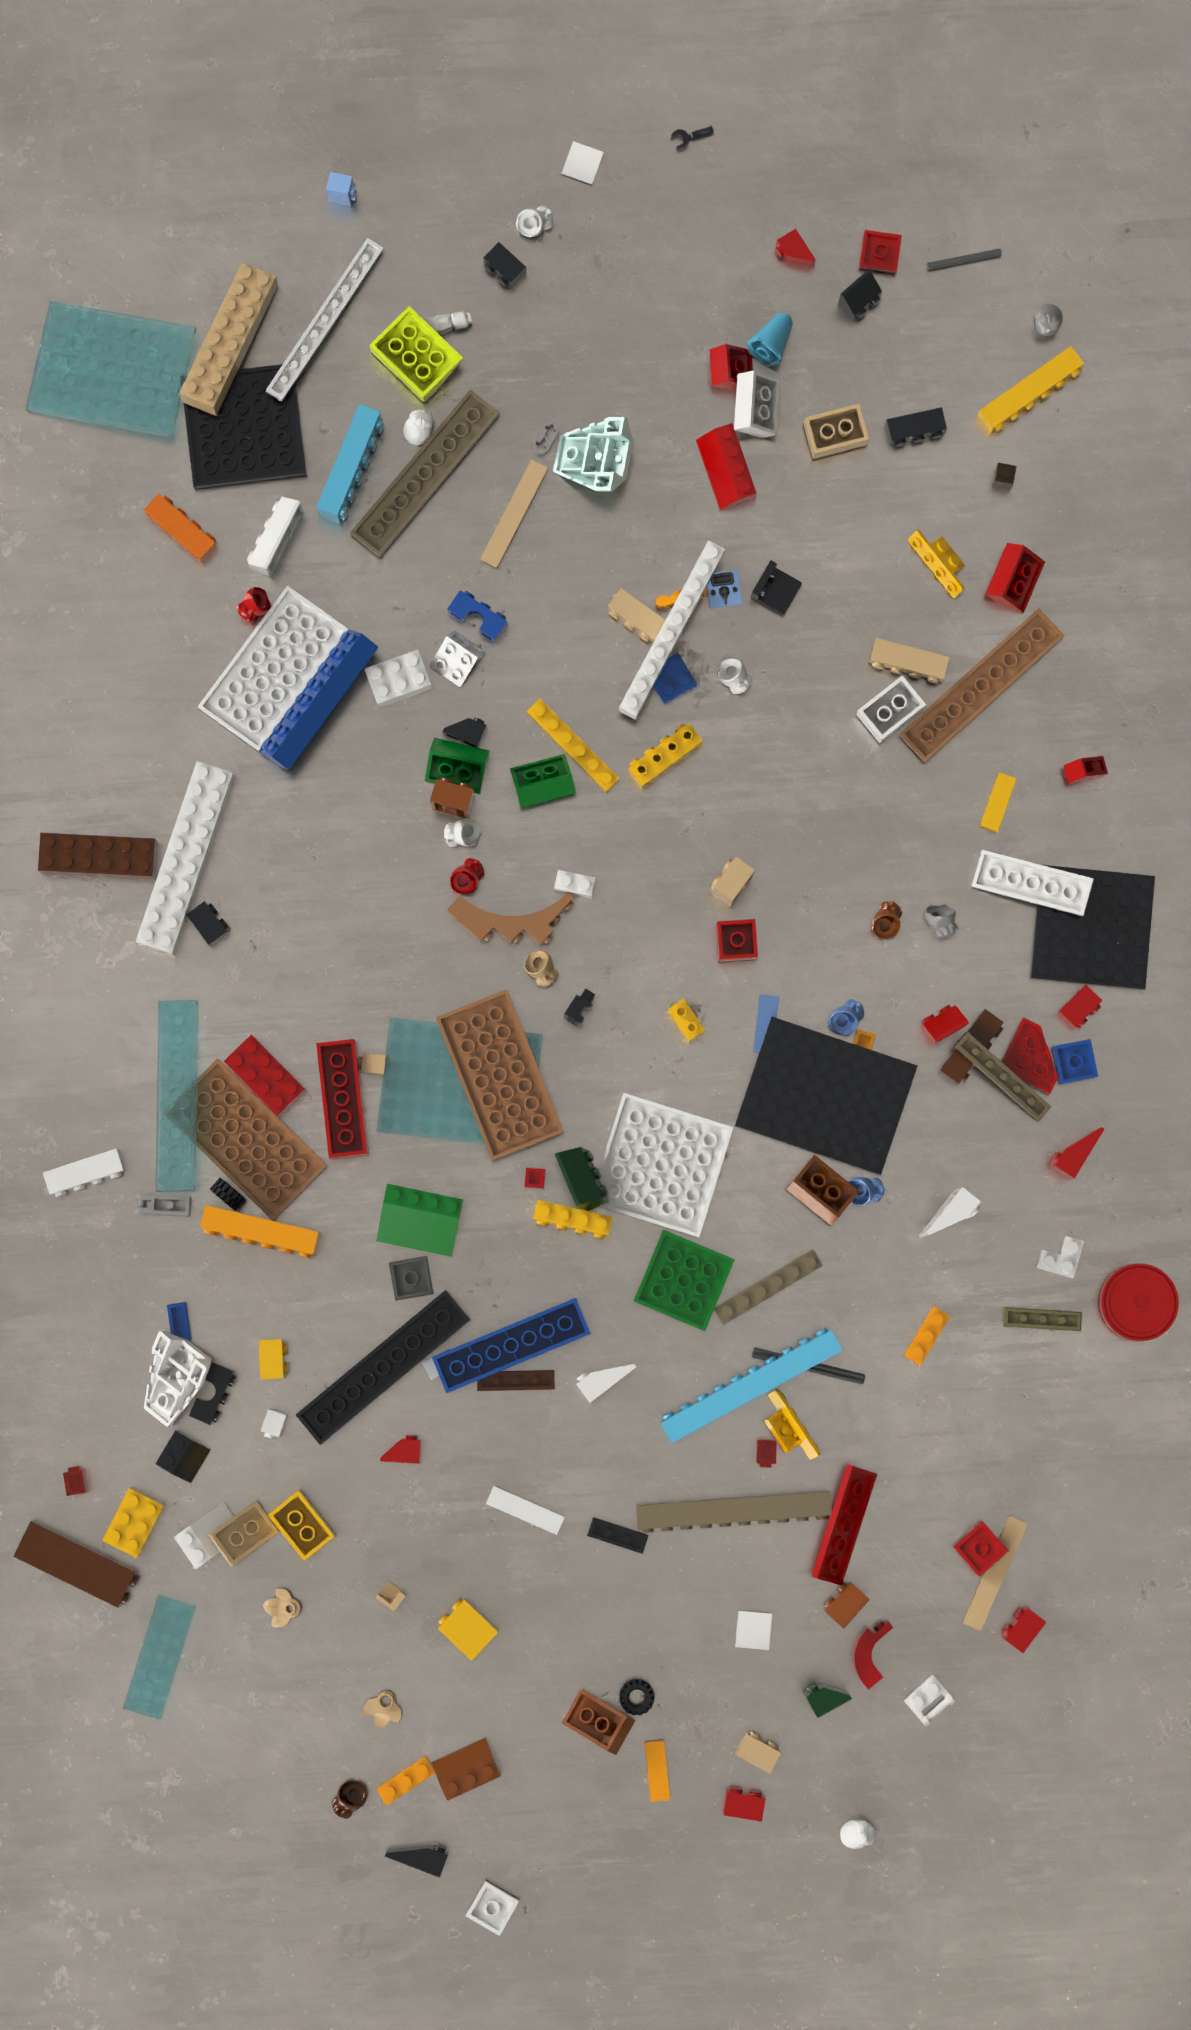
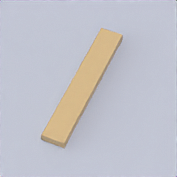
M534 460L530 461L480 558L481 561L498 568L548 471V467Z
M1009 1515L999 1537V1540L1009 1552L983 1574L962 1623L979 1631L982 1630L1027 1527V1523Z

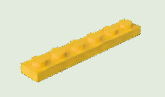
M540 698L526 711L606 793L620 780Z

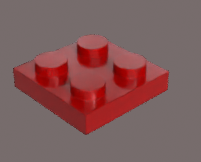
M865 230L859 268L897 273L902 235Z
M983 1521L954 1546L979 1577L985 1574L1009 1552Z

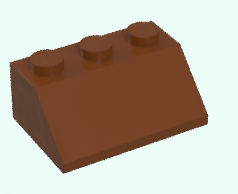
M813 1155L786 1189L830 1226L840 1217L859 1192V1190L816 1155Z
M486 1737L432 1762L447 1801L499 1778L502 1774Z

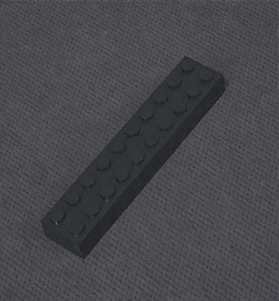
M443 1291L299 1411L296 1417L319 1445H322L471 1319L448 1291Z

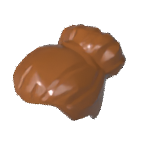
M893 901L882 902L879 906L880 911L876 913L872 920L871 928L878 938L887 939L896 936L899 932V919L902 916L900 906Z

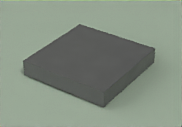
M427 1256L389 1262L395 1301L434 1294Z

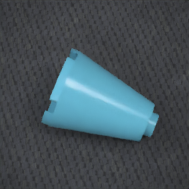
M778 313L749 339L746 346L749 345L748 352L753 358L763 364L765 361L769 362V366L778 365L793 325L791 316L787 313Z

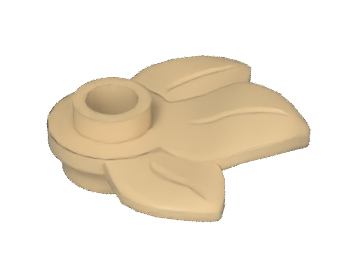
M277 1588L276 1598L267 1600L263 1607L268 1614L273 1616L272 1626L283 1627L290 1622L291 1618H295L300 1614L301 1605L296 1599L292 1598L291 1593L287 1589ZM289 1605L293 1607L292 1612L288 1610Z
M382 1691L378 1694L377 1698L369 1699L362 1711V1714L365 1716L373 1715L374 1724L377 1729L385 1727L390 1720L399 1723L402 1715L401 1708L396 1704V1697L390 1691ZM384 1697L390 1699L388 1704L383 1703Z

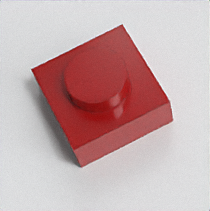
M526 1168L525 1187L544 1189L545 1169Z

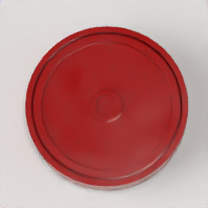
M1130 1264L1117 1269L1107 1278L1100 1292L1099 1307L1104 1322L1116 1335L1131 1341H1148L1161 1336L1172 1326L1178 1313L1179 1298L1173 1281L1165 1272L1148 1264Z

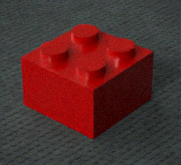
M755 919L717 921L719 962L757 960L758 948Z

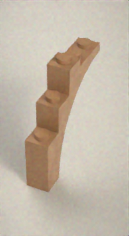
M568 892L559 901L544 910L527 915L505 916L486 912L459 896L447 909V912L480 943L483 940L487 942L493 936V930L497 931L509 944L517 943L524 936L522 932L525 931L541 946L543 943L547 945L553 939L552 934L554 931L549 926L551 924L554 926L561 919L559 915L564 910L566 912L570 910L574 905L572 902L574 897Z

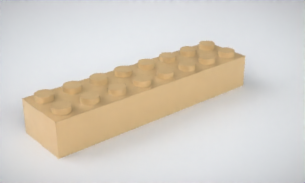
M241 263L179 392L183 403L215 416L217 415L278 287L275 275Z

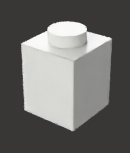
M268 1409L261 1432L265 1433V1437L274 1440L276 1437H281L288 1415Z

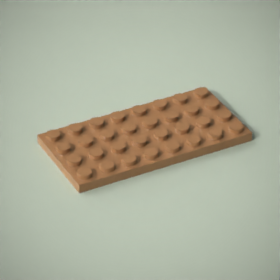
M507 989L435 1017L492 1161L564 1133Z
M218 1058L163 1113L272 1221L327 1167Z

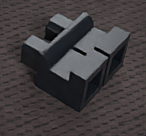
M586 988L581 996L576 994L564 1013V1019L581 1028L585 1018L581 1015L584 1011L589 1012L592 1010L593 1004L591 1003L595 998V994Z

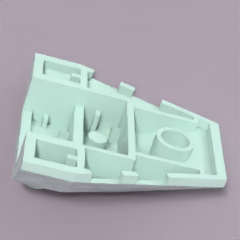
M608 417L600 423H592L584 429L578 428L560 435L553 472L595 491L613 492L627 479L634 444L627 418Z

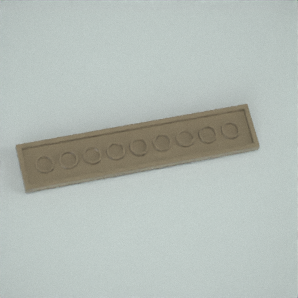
M470 389L353 528L350 534L380 558L500 413Z

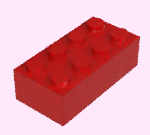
M252 1034L224 1060L278 1117L307 1091Z

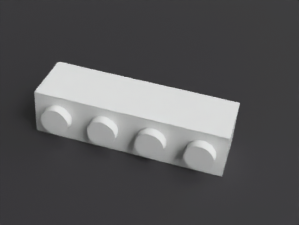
M116 1148L43 1172L49 1194L60 1197L66 1195V1191L74 1189V1191L82 1190L89 1183H92V1185L103 1183V1179L107 1177L111 1179L121 1177V1173L126 1170L120 1151Z

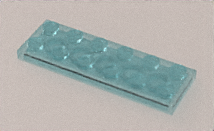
M158 1595L123 1709L161 1720L194 1615L195 1605Z

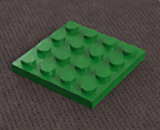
M663 1230L634 1302L705 1331L735 1259Z

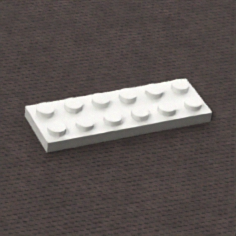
M982 850L972 887L1084 916L1094 879Z

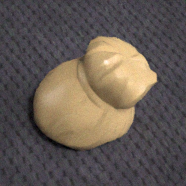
M534 950L525 961L524 968L526 972L536 979L539 987L549 986L557 979L559 973L553 968L552 958L546 951Z

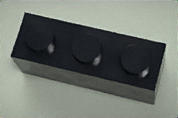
M942 407L890 418L885 423L890 446L895 445L896 447L904 446L906 442L914 441V443L922 442L928 437L937 439L943 437L947 430Z

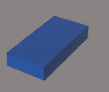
M187 1302L167 1305L171 1334L188 1341L192 1340Z

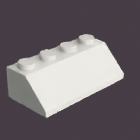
M281 497L280 501L275 502L272 509L274 513L271 518H267L264 524L266 529L263 534H259L255 543L257 546L254 551L250 552L247 558L249 568L271 577L303 513L301 502L298 500Z

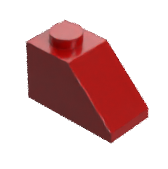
M797 229L777 239L775 250L780 258L783 257L786 262L808 267L815 265L816 259Z
M1103 756L1080 758L1063 765L1068 783L1082 782L1108 774Z
M406 1435V1439L398 1441L380 1457V1461L419 1464L421 1440H417V1436Z

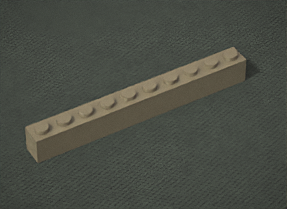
M820 1491L636 1505L638 1530L642 1529V1533L654 1532L653 1528H661V1531H673V1527L681 1526V1530L692 1529L693 1525H700V1528H712V1524H719L720 1527H729L733 1522H739V1526L751 1525L750 1521H758V1524H769L770 1520L778 1519V1523L789 1522V1518H797V1521H808L809 1517L816 1516L817 1520L828 1519V1515L832 1514L831 1492Z

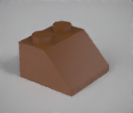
M850 1581L847 1584L844 1582L837 1590L839 1592L835 1598L830 1597L824 1604L826 1607L824 1611L843 1629L870 1600Z

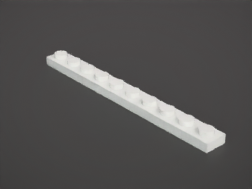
M369 238L366 239L267 387V393L281 402L283 401L382 253L383 247Z

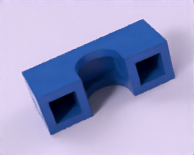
M460 590L447 608L448 613L463 623L470 615L477 614L481 616L484 621L479 628V633L493 643H496L508 626L506 617L500 612L494 613L491 611V607L485 602L481 601L479 603L474 600L475 596L468 591L462 592Z

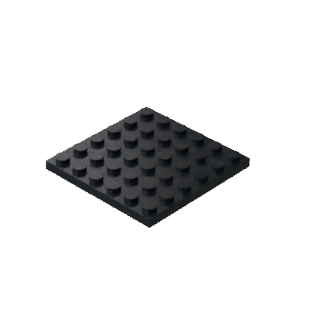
M283 364L238 369L216 416L184 403L194 489L307 475L296 381L282 402L266 392L267 387ZM181 376V386H183L187 376Z
M1043 865L1093 878L1094 881L1084 916L1037 904L1030 979L1145 990L1155 876Z

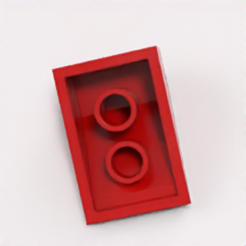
M1100 1127L1062 1151L1055 1153L1050 1160L1052 1164L1050 1169L1068 1180L1074 1179L1103 1133L1104 1128Z

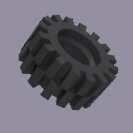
M219 1178L210 1188L215 1195L235 1211L246 1200L222 1178Z
M639 1679L629 1680V1682L625 1683L619 1695L621 1706L628 1714L630 1713L634 1716L646 1714L654 1703V1691L650 1684ZM633 1690H641L644 1693V1701L639 1705H635L629 1700V1695Z

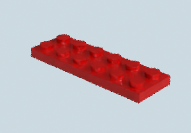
M847 1464L811 1577L838 1585L843 1584L877 1477L876 1473Z

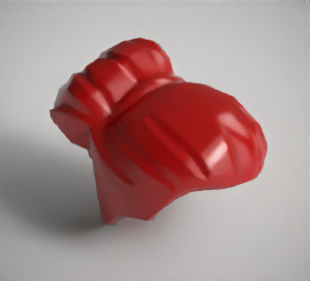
M252 587L247 591L242 602L237 606L238 614L244 620L254 623L258 616L269 611L271 603L266 591L260 587Z
M467 858L462 866L457 867L451 873L450 885L453 891L460 894H470L476 889L478 880L485 874L484 867L480 861Z

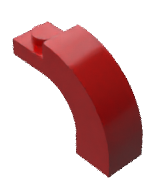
M882 1620L873 1627L875 1629L873 1632L866 1627L857 1638L854 1646V1667L858 1677L868 1690L883 1678L873 1664L872 1650L876 1642L894 1628L888 1620L885 1622Z

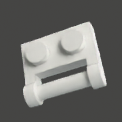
M933 1674L903 1699L926 1727L946 1707L956 1702ZM942 1694L945 1699L924 1716L921 1711Z

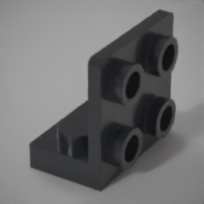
M770 560L753 589L751 598L784 615L800 589L802 582L777 569V563Z

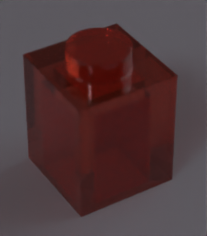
M756 1439V1463H760V1467L772 1468V1464H776L777 1440Z
M79 1466L70 1467L68 1472L63 1473L67 1496L89 1492L85 1469L80 1470Z

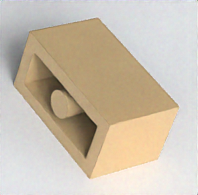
M746 1732L735 1752L736 1756L771 1774L781 1755V1751L778 1750L779 1746L771 1741L768 1743L761 1740L762 1737L755 1732H751V1734Z

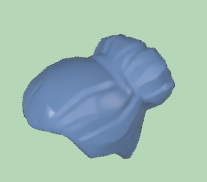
M849 999L844 1006L837 1008L831 1013L829 1017L830 1028L835 1033L851 1034L856 1030L858 1021L864 1018V1007L860 1002Z
M855 1177L849 1181L851 1185L859 1190L858 1194L851 1201L854 1205L864 1206L870 1201L878 1202L884 1195L883 1183L879 1178L870 1180L864 1177Z

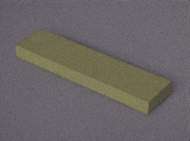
M1004 1307L1003 1327L1081 1331L1082 1312Z

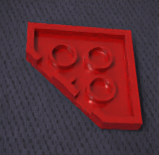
M1023 1017L1001 1062L1023 1082L1050 1095L1058 1079V1074L1054 1068L1048 1045L1043 1036L1041 1026Z

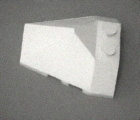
M159 1331L152 1348L154 1360L153 1366L149 1368V1372L152 1374L150 1384H147L144 1409L166 1427H171L202 1387L210 1368L211 1358L190 1341L164 1331Z

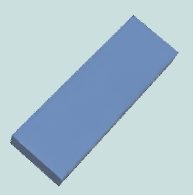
M760 994L753 1052H760L771 1017L777 1018L778 996Z

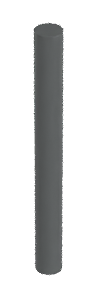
M999 248L927 263V269L933 270L1002 256V252Z

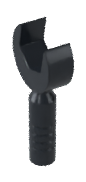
M712 126L693 131L690 134L685 130L678 129L672 133L671 139L676 136L682 138L683 143L677 146L676 149L683 150L689 145V139L700 138L712 134L714 131Z

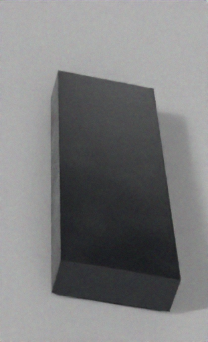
M595 1517L592 1519L587 1534L589 1537L643 1554L649 1536Z

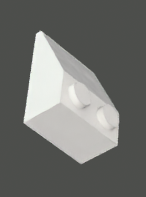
M630 1364L609 1368L589 1374L584 1372L577 1378L579 1382L576 1385L591 1403L635 1369L636 1365Z
M225 1502L174 1536V1539L195 1569L220 1553L208 1535L234 1517Z

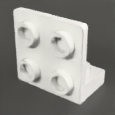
M453 631L446 636L430 667L461 687L473 666L483 657L485 651L456 631Z

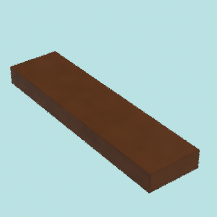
M554 1370L500 1371L477 1381V1391L555 1389Z

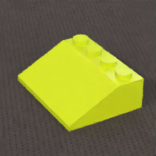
M410 306L369 345L370 351L423 403L440 388L463 359Z

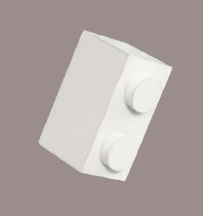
M558 870L554 891L564 894L569 892L574 896L592 899L595 877Z

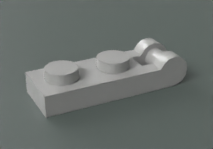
M136 1194L138 1207H136L135 1213L189 1216L191 1197ZM146 1200L151 1201L150 1208H145Z

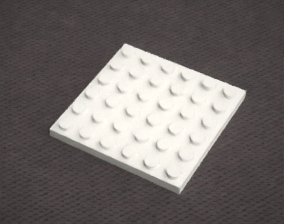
M623 1093L599 1169L601 1174L600 1182L608 1191V1202L599 1207L699 1238L734 1127Z

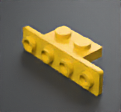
M920 530L915 531L909 537L908 542L953 598L957 597L965 587L955 573L962 570L966 565L943 536L930 544Z
M779 1389L768 1394L778 1412L767 1418L764 1422L785 1454L800 1444L810 1460L819 1456L821 1453L818 1450L817 1444L812 1441L806 1427L801 1424L796 1412L789 1406L785 1395Z

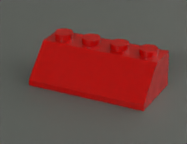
M733 423L715 428L696 439L719 509H727L756 499L757 492Z

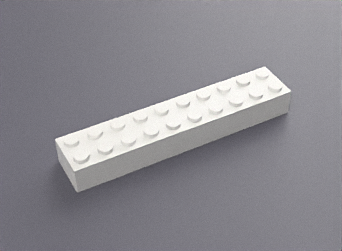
M196 761L135 941L137 944L175 956L188 918L186 914L190 912L235 778L233 772Z

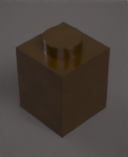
M998 463L995 468L992 486L1011 490L1017 466Z

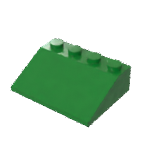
M387 1184L376 1241L452 1257L464 1200Z

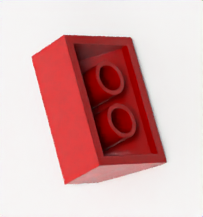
M1007 543L986 595L999 604L1024 613L1045 561L1024 545Z

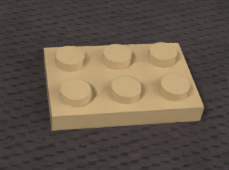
M255 1501L208 1536L232 1567L279 1531L258 1502Z

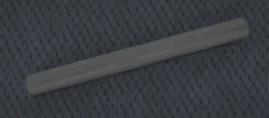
M756 1347L752 1352L753 1358L767 1360L772 1356L778 1358L783 1355ZM821 1363L806 1370L858 1384H863L865 1381L864 1374Z

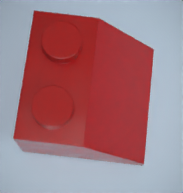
M729 344L710 349L712 386L723 389L737 388L738 374L753 371L752 355L748 352V349Z
M947 1005L940 1009L941 1014L935 1017L932 1014L923 1019L925 1023L921 1027L932 1045L969 1024L967 1018L956 1005L953 1007Z

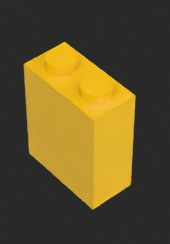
M459 1599L451 1607L454 1611L449 1616L445 1614L438 1621L440 1624L438 1629L472 1661L496 1636L499 1630L466 1599L461 1601Z

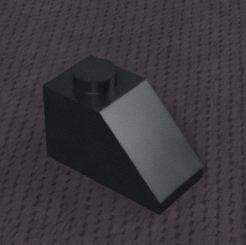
M467 718L445 727L442 732L447 737L479 748L487 730V725L479 718Z

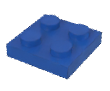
M679 653L668 658L654 684V688L664 705L697 686Z
M1091 1039L1052 1047L1060 1084L1098 1077Z

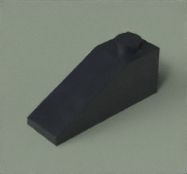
M435 1844V1847L430 1845L387 1850L385 1857L440 1878L449 1852H446L445 1847Z

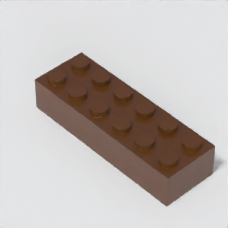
M40 833L38 871L41 874L156 880L158 841L154 838Z

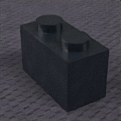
M500 242L483 257L485 269L491 274L494 272L498 276L499 282L504 286L508 285L512 288L526 274V266Z
M204 901L186 915L207 944L212 947L229 934L226 930L229 926L223 918L219 920L216 917L217 910L211 903L208 905Z

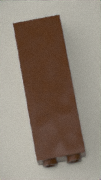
M34 1520L30 1521L13 1556L117 1608L126 1604L130 1596L127 1592L130 1586L134 1587L138 1580L136 1576L138 1571Z

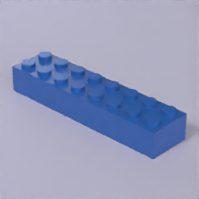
M352 630L344 632L340 637L337 647L332 648L329 652V658L318 667V673L307 682V688L296 697V703L285 712V718L274 727L272 736L263 742L260 753L276 765L289 770L376 652L378 646L362 633Z
M576 1298L433 1356L432 1359L446 1393H449L590 1334L579 1304Z

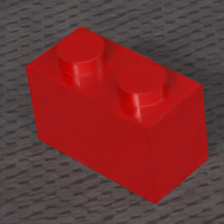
M1084 985L1057 1014L1072 1029L1077 1026L1081 1028L1088 1021L1086 1017L1090 1013L1094 1015L1101 1008L1099 1004L1103 1000L1087 985Z
M1026 1606L1024 1609L1020 1608L1014 1616L1016 1620L1012 1625L1008 1624L1002 1632L1004 1634L1002 1638L1022 1653L1026 1651L1046 1623V1621Z
M731 1787V1790L726 1789L723 1807L724 1816L762 1822L766 1800L762 1792L750 1790V1793L742 1792L743 1789Z

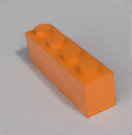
M158 493L144 509L145 514L197 560L203 563L216 549L217 545L214 542L216 539L209 532L205 534L201 531L202 527L195 520L190 521L186 518L187 513L180 507L176 509L172 505L173 501L166 495L162 497Z

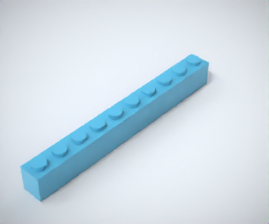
M824 1328L818 1331L816 1337L811 1340L809 1337L799 1342L800 1346L794 1349L791 1346L783 1350V1355L778 1358L772 1356L765 1360V1365L761 1367L756 1365L748 1369L749 1373L743 1377L739 1374L730 1379L732 1383L726 1386L723 1383L715 1387V1392L710 1395L704 1393L696 1398L697 1402L693 1404L688 1402L680 1406V1411L675 1414L671 1411L662 1416L664 1420L661 1421V1425L671 1443L843 1351L832 1330Z

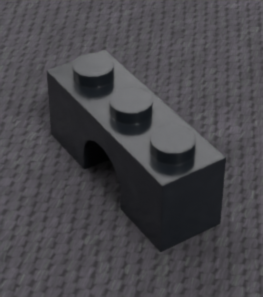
M212 1362L205 1380L214 1385L215 1395L209 1401L196 1398L189 1416L208 1425H212L213 1422L216 1423L221 1414L218 1411L220 1405H224L229 1394L226 1393L228 1387H232L236 1380L235 1371Z

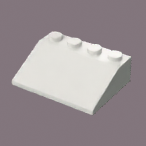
M963 1187L954 1190L919 1236L923 1238L963 1219L974 1217L981 1208L978 1206L981 1201Z

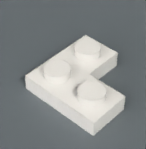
M1064 1236L1060 1254L1041 1249L1036 1268L1074 1278L1084 1241Z

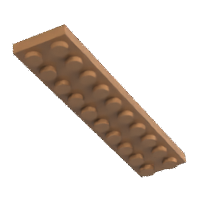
M1038 608L904 729L899 736L925 763L1065 635Z

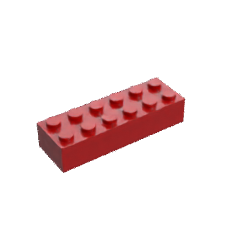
M348 1039L316 1043L329 1159L369 1155L356 1040Z

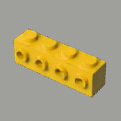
M683 723L675 729V734L671 737L669 735L665 736L659 741L661 743L656 748L650 747L644 752V757L641 759L636 758L629 764L628 772L641 789L703 744V740L690 723L687 725Z
M537 1200L533 1219L537 1220L536 1224L548 1226V1223L556 1224L555 1228L567 1230V1227L574 1228L575 1233L585 1235L587 1231L593 1233V1237L604 1239L605 1236H609L613 1217Z

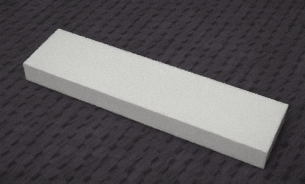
M493 1486L486 1502L487 1505L556 1535L565 1518L558 1513L496 1486Z

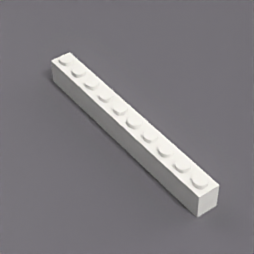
M708 540L621 702L619 712L636 720L725 553L724 548Z

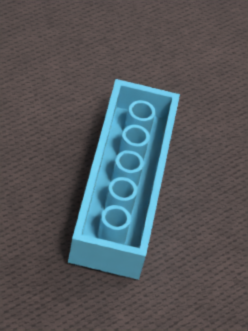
M362 404L358 405L316 508L319 517L339 525L342 520L345 521L349 512L347 510L348 504L352 503L355 498L356 485L359 486L362 481V470L367 468L370 458H368L369 453L374 451L377 444L376 436L381 434L384 427L380 411Z

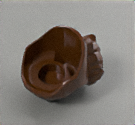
M347 1781L342 1784L337 1796L332 1800V1809L335 1815L348 1819L352 1816L353 1811L361 1808L367 1800L365 1786L356 1781Z

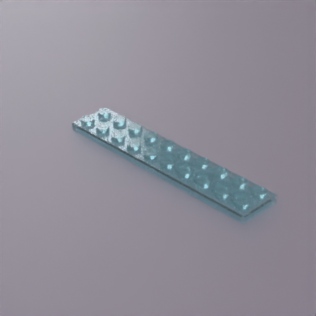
M197 1000L159 1001L157 1192L196 1191Z

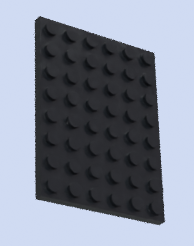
M771 1017L735 1126L881 1175L918 1065Z

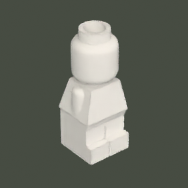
M465 311L452 313L451 317L449 315H436L428 319L427 316L422 317L441 337L452 331V328L458 330L467 328L468 324H472L470 312L466 313Z

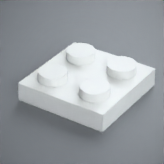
M485 1880L466 1913V1917L500 1936L519 1903V1899Z

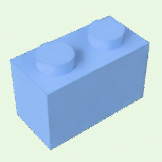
M330 172L326 187L329 202L351 207L352 201H355L357 196L353 177Z

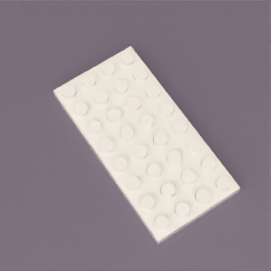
M287 585L203 698L198 708L260 752L263 742L272 736L274 727L282 722L285 718V712L293 707L296 703V697L304 692L307 688V682L312 677H315L318 673V667L323 662H326L331 649L337 647L340 637L344 632H348L349 629Z

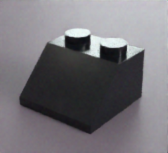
M869 269L840 294L838 306L852 321L857 317L861 319L867 313L866 309L871 305L873 307L881 301L882 290Z
M175 1430L155 1464L191 1483L211 1449L183 1432Z

